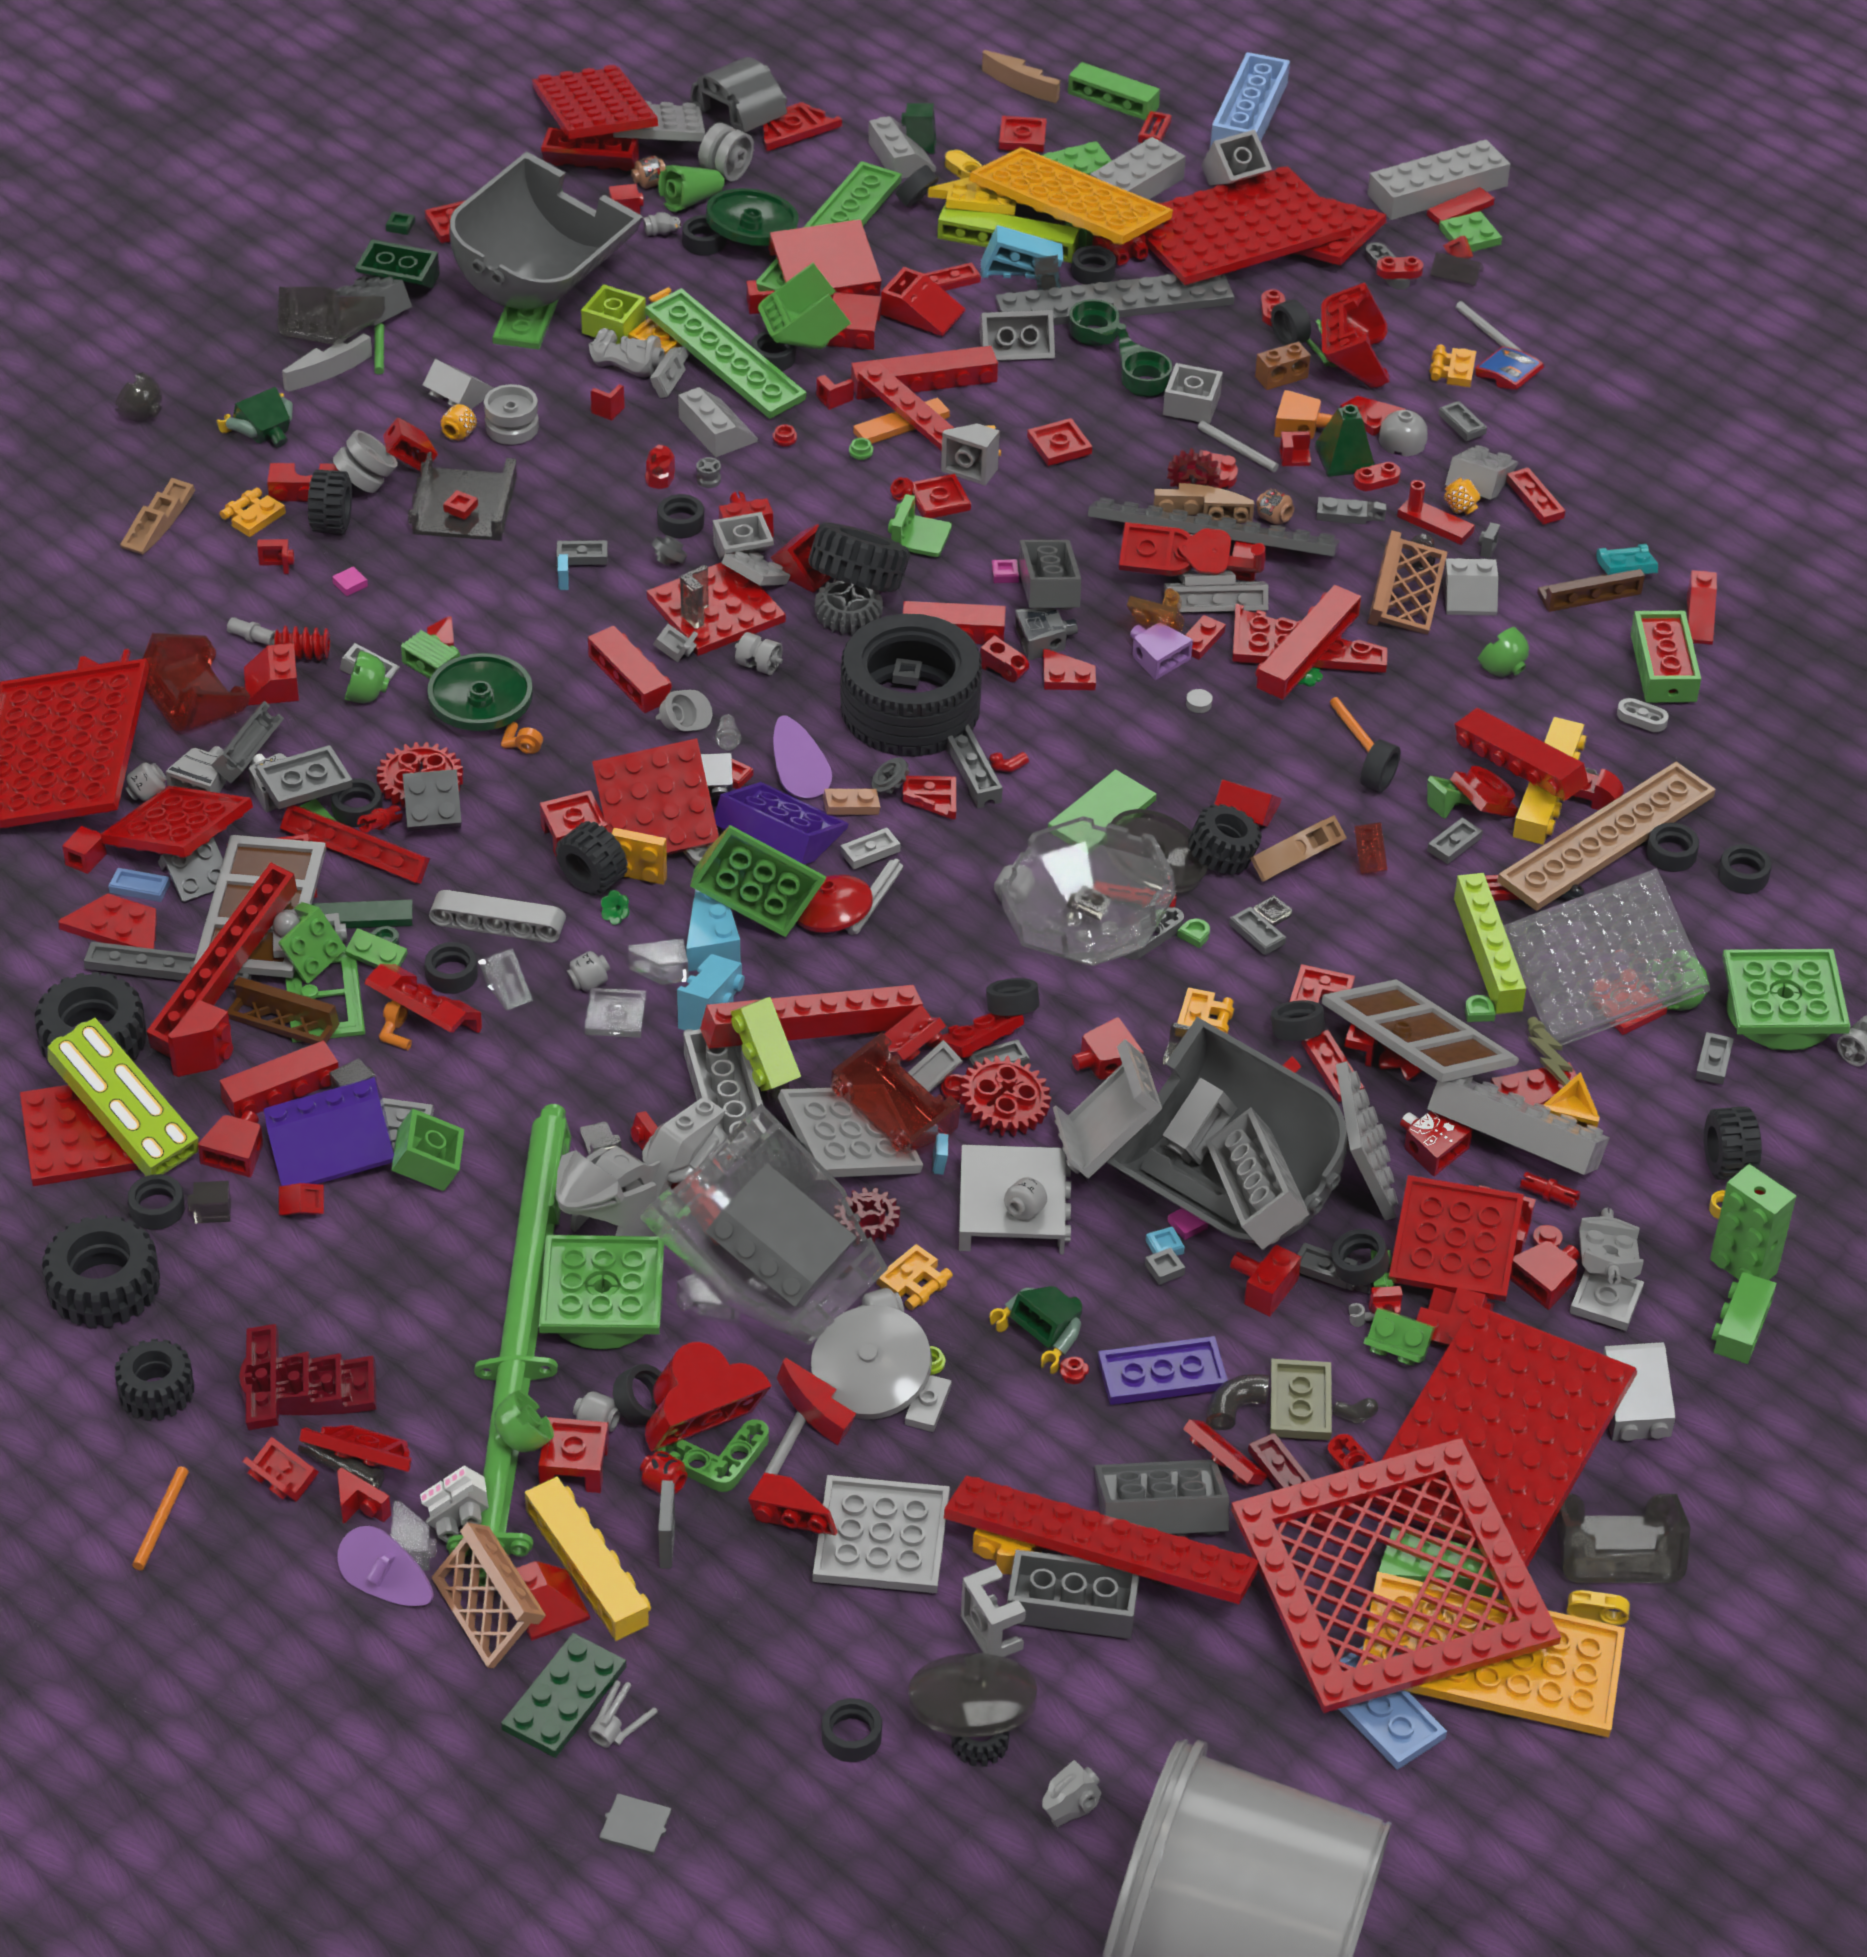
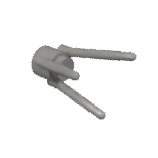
M620 1681L614 1682L596 1721L589 1729L591 1739L602 1747L609 1748L612 1743L619 1746L629 1734L647 1722L658 1711L656 1708H652L621 1731L622 1723L614 1714L631 1687L630 1682L625 1683L615 1700Z

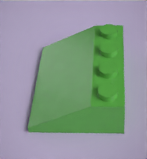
M729 825L707 849L695 867L690 887L786 937L826 880V876Z

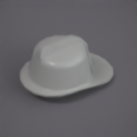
M697 690L673 691L661 703L659 714L655 718L656 720H661L664 726L671 731L701 730L711 723L712 708L709 700Z

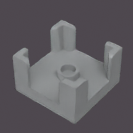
M997 1565L964 1577L962 1581L961 1617L989 1662L1020 1651L1024 1646L1023 1639L1018 1638V1636L1002 1641L1003 1629L1025 1620L1026 1611L1020 1601L1016 1600L999 1607L996 1596L994 1594L988 1596L982 1587L1002 1579L1003 1575Z

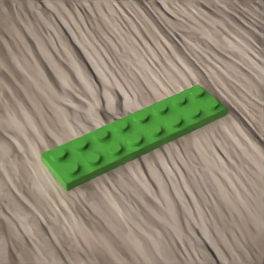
M682 288L645 307V315L769 419L806 400L807 392Z

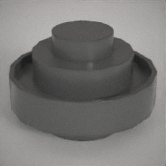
M668 535L664 539L656 536L652 542V546L655 548L654 552L658 555L656 559L667 566L670 563H684L688 556L682 550L684 545Z

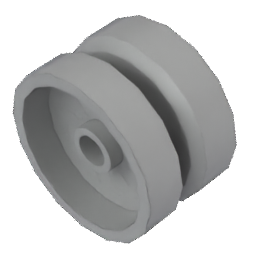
M724 123L715 124L705 134L700 145L698 156L701 168L717 170L728 181L739 179L747 170L752 160L754 151L753 139L747 133L735 130Z
M508 384L498 386L485 395V429L487 435L492 440L501 444L514 445L529 441L537 434L539 429V418L537 415L538 400L532 390L521 385Z
M359 430L354 431L348 438L347 447L340 448L333 457V462L337 469L348 472L351 483L371 493H375L384 483L383 476H389L397 467L396 458L387 453L386 447L379 440Z

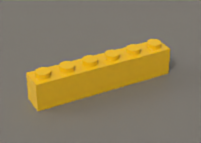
M1554 717L1545 743L1580 760L1581 752L1578 751L1584 750L1587 736L1583 735L1584 724ZM1529 781L1515 819L1513 837L1544 845L1547 835L1552 836L1556 823V820H1553V818H1559L1562 803L1559 802L1565 800L1556 795H1551L1545 789L1535 786Z
M556 1477L525 1491L526 1512L615 1641L648 1626V1612L651 1611V1606L647 1597L644 1594L638 1593L629 1572L624 1573L620 1567L617 1554L613 1550L609 1551L606 1547L601 1531L598 1528L594 1529L592 1527L586 1510L583 1507L579 1508L575 1503V1497L570 1487H564L559 1478Z

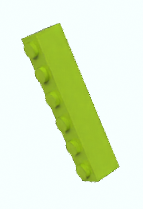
M946 204L938 219V239L987 247L996 226L999 225L1062 244L1063 261L1072 263V256L1079 245V228L999 213L946 208Z
M1484 873L1458 875L1454 900L1490 1000L1494 1005L1495 1014L1523 1011L1526 986Z

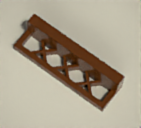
M1641 569L1612 575L1605 574L1538 587L1537 594L1548 612L1641 595L1645 575Z
M238 977L233 984L237 998L227 1010L231 1020L309 1044H316L321 1041L327 1043L340 1025L335 1005L243 977ZM243 1005L254 1008V1010L246 1013L238 1012ZM270 1013L278 1016L268 1021L260 1017ZM294 1020L302 1023V1025L293 1028L285 1026V1023ZM316 1028L325 1029L320 1037L309 1034L308 1031Z

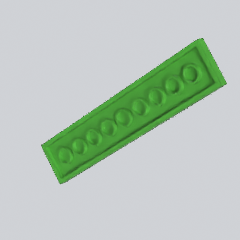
M861 161L804 227L859 219L864 226L902 182V174ZM777 258L756 281L758 292L774 291L785 284Z

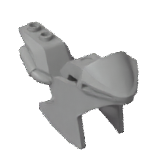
M703 1096L656 1129L654 1135L648 1138L649 1141L642 1151L643 1162L618 1146L613 1147L609 1151L602 1147L586 1158L576 1150L562 1155L557 1171L556 1199L559 1208L563 1212L572 1214L571 1230L577 1231L591 1217L618 1225L616 1236L658 1235L681 1211V1206L678 1203L675 1204L667 1197L671 1184L685 1182L694 1175H698L717 1149L719 1138L713 1130L725 1115V1110Z

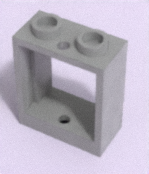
M1200 1078L1163 1133V1137L1169 1142L1167 1147L1180 1155L1185 1163L1189 1164L1192 1160L1201 1165L1209 1152L1205 1141L1228 1124L1237 1107L1224 1091Z

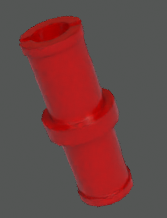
M392 805L385 809L377 808L371 814L360 816L357 824L365 823L364 826L359 827L364 833L374 829L382 830L391 823L401 821L403 813L395 815V812L401 811V808L397 805Z
M1525 1172L1523 1175L1526 1180H1521L1520 1189L1541 1195L1543 1200L1548 1202L1554 1200L1573 1209L1577 1206L1575 1200L1579 1201L1580 1191L1558 1184L1557 1180L1552 1178L1546 1180L1530 1174V1172Z

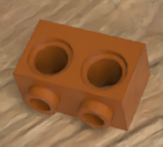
M1299 342L1257 354L1255 377L1266 390L1306 379L1309 374L1311 355Z

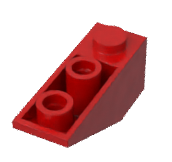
M765 1472L748 1498L755 1519L763 1523L779 1524L819 1534L824 1533L836 1536L838 1533L830 1510L791 1477Z

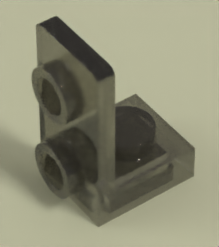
M600 1122L580 1128V1134L588 1156L602 1147L607 1151L615 1146L622 1149L619 1135L612 1136L607 1122Z

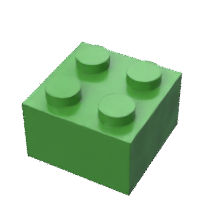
M412 1108L397 1129L392 1171L445 1191L460 1169L464 1129Z

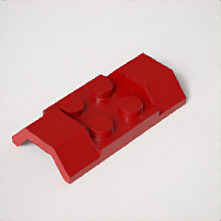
M379 964L365 980L364 984L449 1032H454L460 1024L477 1033H480L482 1029L480 1011L460 1000L436 996L432 993V988L424 984H417L416 975L396 964Z

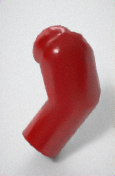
M998 752L991 754L989 757L990 765L995 771L1014 772L1029 763V758L1025 752H1021L1010 759H1003V754Z

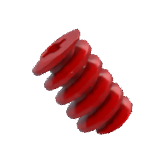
M285 625L281 633L278 629L275 631L274 645L294 643L297 659H302L304 653L308 660H312L314 655L320 661L323 660L324 656L326 658L329 656L330 634L328 628H325L323 635L319 634L318 628H315L313 634L310 635L308 627H304L302 634H299L297 626H294L292 633H289L288 627Z

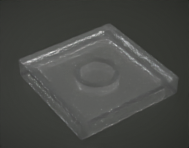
M591 988L585 1035L641 1038L647 998L646 991Z

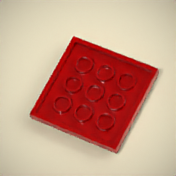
M1320 197L1351 226L1352 235L1295 253L1341 265L1386 223V214L1373 209L1357 207L1354 204L1342 203L1335 199Z
M721 562L647 590V599L672 627L687 638L694 631L698 633L693 641L697 644L693 650L697 656L736 642L746 632L756 634L786 622V614L760 585Z
M697 738L592 761L605 823L608 824L606 827L607 831L612 833L614 828L666 838L667 855L711 845L719 837Z
M167 786L163 791L150 798L100 835L103 844L115 845L118 848L127 847L137 851L146 850L156 852L157 854L177 855L180 858L188 857L198 847L208 843L217 833L226 830L227 826L232 822L242 818L247 811L253 808L250 797Z
M69 1085L20 1092L33 1186L140 1170Z
M1408 1175L1389 1280H1392L1393 1283L1428 1289L1436 1287L1456 1293L1459 1287L1485 1294L1488 1299L1506 1302L1524 1194Z

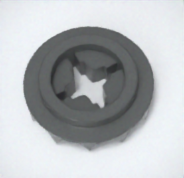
M893 758L883 763L873 776V789L884 795L886 793L891 794L895 788H900V784L906 782V776L910 773L908 769L909 764L903 758Z

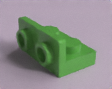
M1377 1308L1369 1335L1364 1339V1344L1370 1346L1369 1350L1371 1352L1384 1356L1389 1352L1398 1355V1361L1414 1366L1415 1362L1425 1361L1435 1327L1382 1308Z

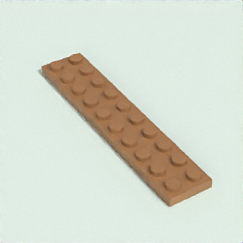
M1674 762L1499 873L1497 882L1538 911L1569 891L1574 884H1580L1648 840L1650 832L1654 827L1663 823H1674L1713 798L1716 789L1678 762Z

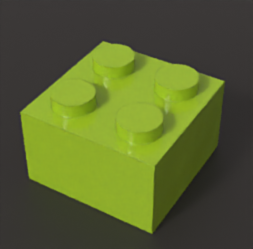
M603 284L581 309L582 333L596 338L601 329L613 330L617 336L616 344H620L623 336L628 337L632 330L646 320V297Z

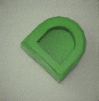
M1190 919L1178 929L1177 937L1201 948L1209 939L1210 926L1204 920Z
M1474 995L1466 1001L1465 1015L1467 1022L1495 1021L1494 1005L1488 997Z

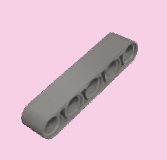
M441 890L437 893L429 913L430 920L439 926L553 943L559 939L566 919L563 910L555 906L451 890Z

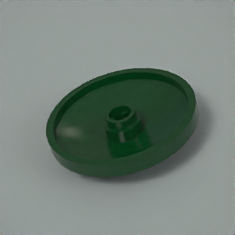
M749 188L724 190L712 196L706 207V220L714 231L730 240L744 244L770 245V232L798 228L799 216L796 209L785 199L762 190Z
M474 653L454 658L440 666L433 673L428 683V701L433 713L440 720L453 727L471 731L493 730L513 723L528 710L533 697L532 681L526 669L510 658L490 653Z

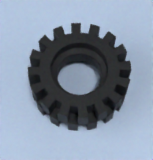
M979 1704V1709L976 1710L974 1705H969L968 1712L962 1709L959 1711V1717L955 1716L953 1719L951 1746L954 1748V1754L957 1757L961 1755V1761L964 1763L970 1759L971 1766L976 1767L977 1761L982 1763V1767L988 1766V1760L995 1764L998 1762V1757L1002 1759L1005 1756V1750L1008 1751L1009 1721L1007 1718L1004 1719V1713L1000 1710L995 1714V1707L991 1705L988 1710L984 1709L985 1704ZM976 1729H983L989 1731L993 1737L987 1741H975L968 1736V1733Z

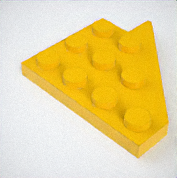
M969 177L932 186L928 189V197L946 199V208L1015 215L1016 202L1014 199L1007 196H999L990 189L980 188L976 183L969 181Z

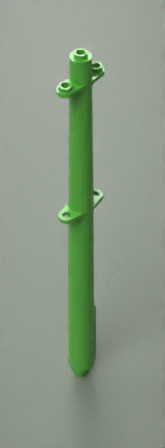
M557 1104L546 1105L541 1110L540 1117L532 1124L500 1356L478 1361L474 1368V1373L477 1377L486 1380H496L483 1474L489 1508L481 1512L482 1523L480 1525L489 1526L506 1554L516 1556L527 1555L533 1547V1539L524 1533H506L519 1451H515L509 1446L504 1447L499 1443L495 1436L497 1430L494 1414L497 1407L508 1395L517 1390L528 1394L530 1380L552 1377L557 1373L558 1364L555 1360L545 1357H534L540 1320L546 1235H553L555 1224H559L561 1212L556 1199L557 1171L561 1157L569 1153L571 1134L565 1117L566 1111ZM541 1366H548L550 1368L544 1369ZM487 1368L491 1371H484L482 1369ZM454 1535L448 1538L446 1547L449 1554L464 1538L463 1535ZM470 1547L465 1552V1557L472 1555L473 1551ZM480 1569L479 1587H486L487 1573L484 1569Z

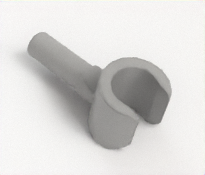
M1354 1303L1349 1306L1350 1323L1354 1327H1360L1366 1321H1373L1375 1315L1365 1312L1363 1305Z

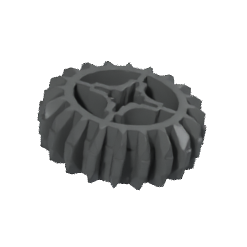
M834 579L833 584L826 583L825 587L820 588L819 593L816 594L814 611L818 622L824 625V629L831 628L832 633L840 631L842 635L845 633L853 635L854 632L866 624L881 618L883 600L879 590L859 587Z

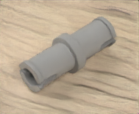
M232 617L227 624V631L229 633L245 637L249 642L254 643L257 641L268 646L274 645L275 631L261 627L259 623L253 621L249 623L236 617Z

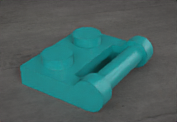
M1639 544L1633 548L1597 549V561L1607 575L1641 569L1644 574L1658 573V562L1650 554L1647 544Z

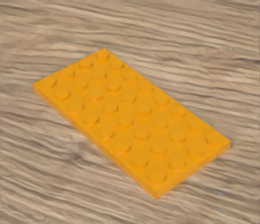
M1022 147L970 172L969 181L976 183L980 188L993 190L999 196H1007L1019 204L1033 207L1038 212L1048 213L1057 220L1072 223L1076 228H1084L1091 231L1095 236L1108 238L1114 244H1124L1171 219L1173 209Z
M1377 1572L1373 1593L1411 1608L1424 1582ZM1429 1584L1425 1594L1441 1599L1445 1589ZM1450 1591L1445 1602L1461 1608L1466 1597ZM1496 1599L1495 1602L1507 1606L1504 1600ZM1372 1600L1370 1612L1382 1616L1387 1606ZM1421 1600L1416 1610L1432 1616L1437 1606ZM1471 1600L1466 1610L1482 1616L1487 1606ZM1392 1608L1387 1619L1403 1625L1408 1614ZM1442 1608L1437 1619L1453 1625L1458 1614ZM1492 1608L1487 1619L1503 1625L1507 1614ZM1548 1611L1561 1636L1560 1644L1403 1691L1609 1738L1612 1728L1625 1628ZM1412 1617L1408 1628L1424 1633L1428 1623ZM1462 1617L1458 1628L1474 1633L1478 1623ZM1368 1619L1366 1631L1373 1633L1378 1623ZM1383 1625L1378 1636L1394 1642L1399 1631ZM1433 1625L1428 1636L1444 1642L1449 1631ZM1483 1626V1628H1482L1481 1631L1487 1630V1629H1490V1628L1487 1627V1626ZM1404 1634L1399 1645H1406L1409 1649L1415 1650L1420 1640ZM1454 1634L1452 1639H1456L1461 1636ZM1366 1638L1364 1639L1362 1650H1365L1369 1642ZM1375 1642L1370 1653L1386 1659L1390 1648ZM1425 1642L1422 1648L1432 1645ZM1366 1660L1363 1665L1370 1664L1373 1662Z

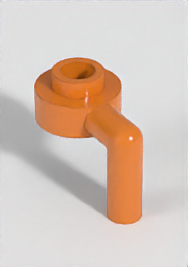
M513 722L507 725L501 741L503 748L517 747L527 754L537 753L540 750L543 736L539 731L526 727L520 729L517 737H514L518 724Z
M394 1000L388 1002L384 1008L383 1017L386 1023L379 1034V1039L382 1042L408 1051L411 1048L412 1040L393 1034L395 1028H400L403 1025L409 1009Z

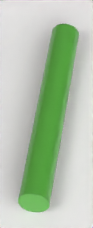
M382 323L375 325L374 372L378 375L384 373V325Z

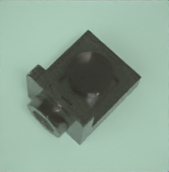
M1082 884L1078 893L1072 892L1068 899L1066 907L1070 908L1067 918L1072 920L1075 913L1080 911L1089 917L1101 921L1112 898Z

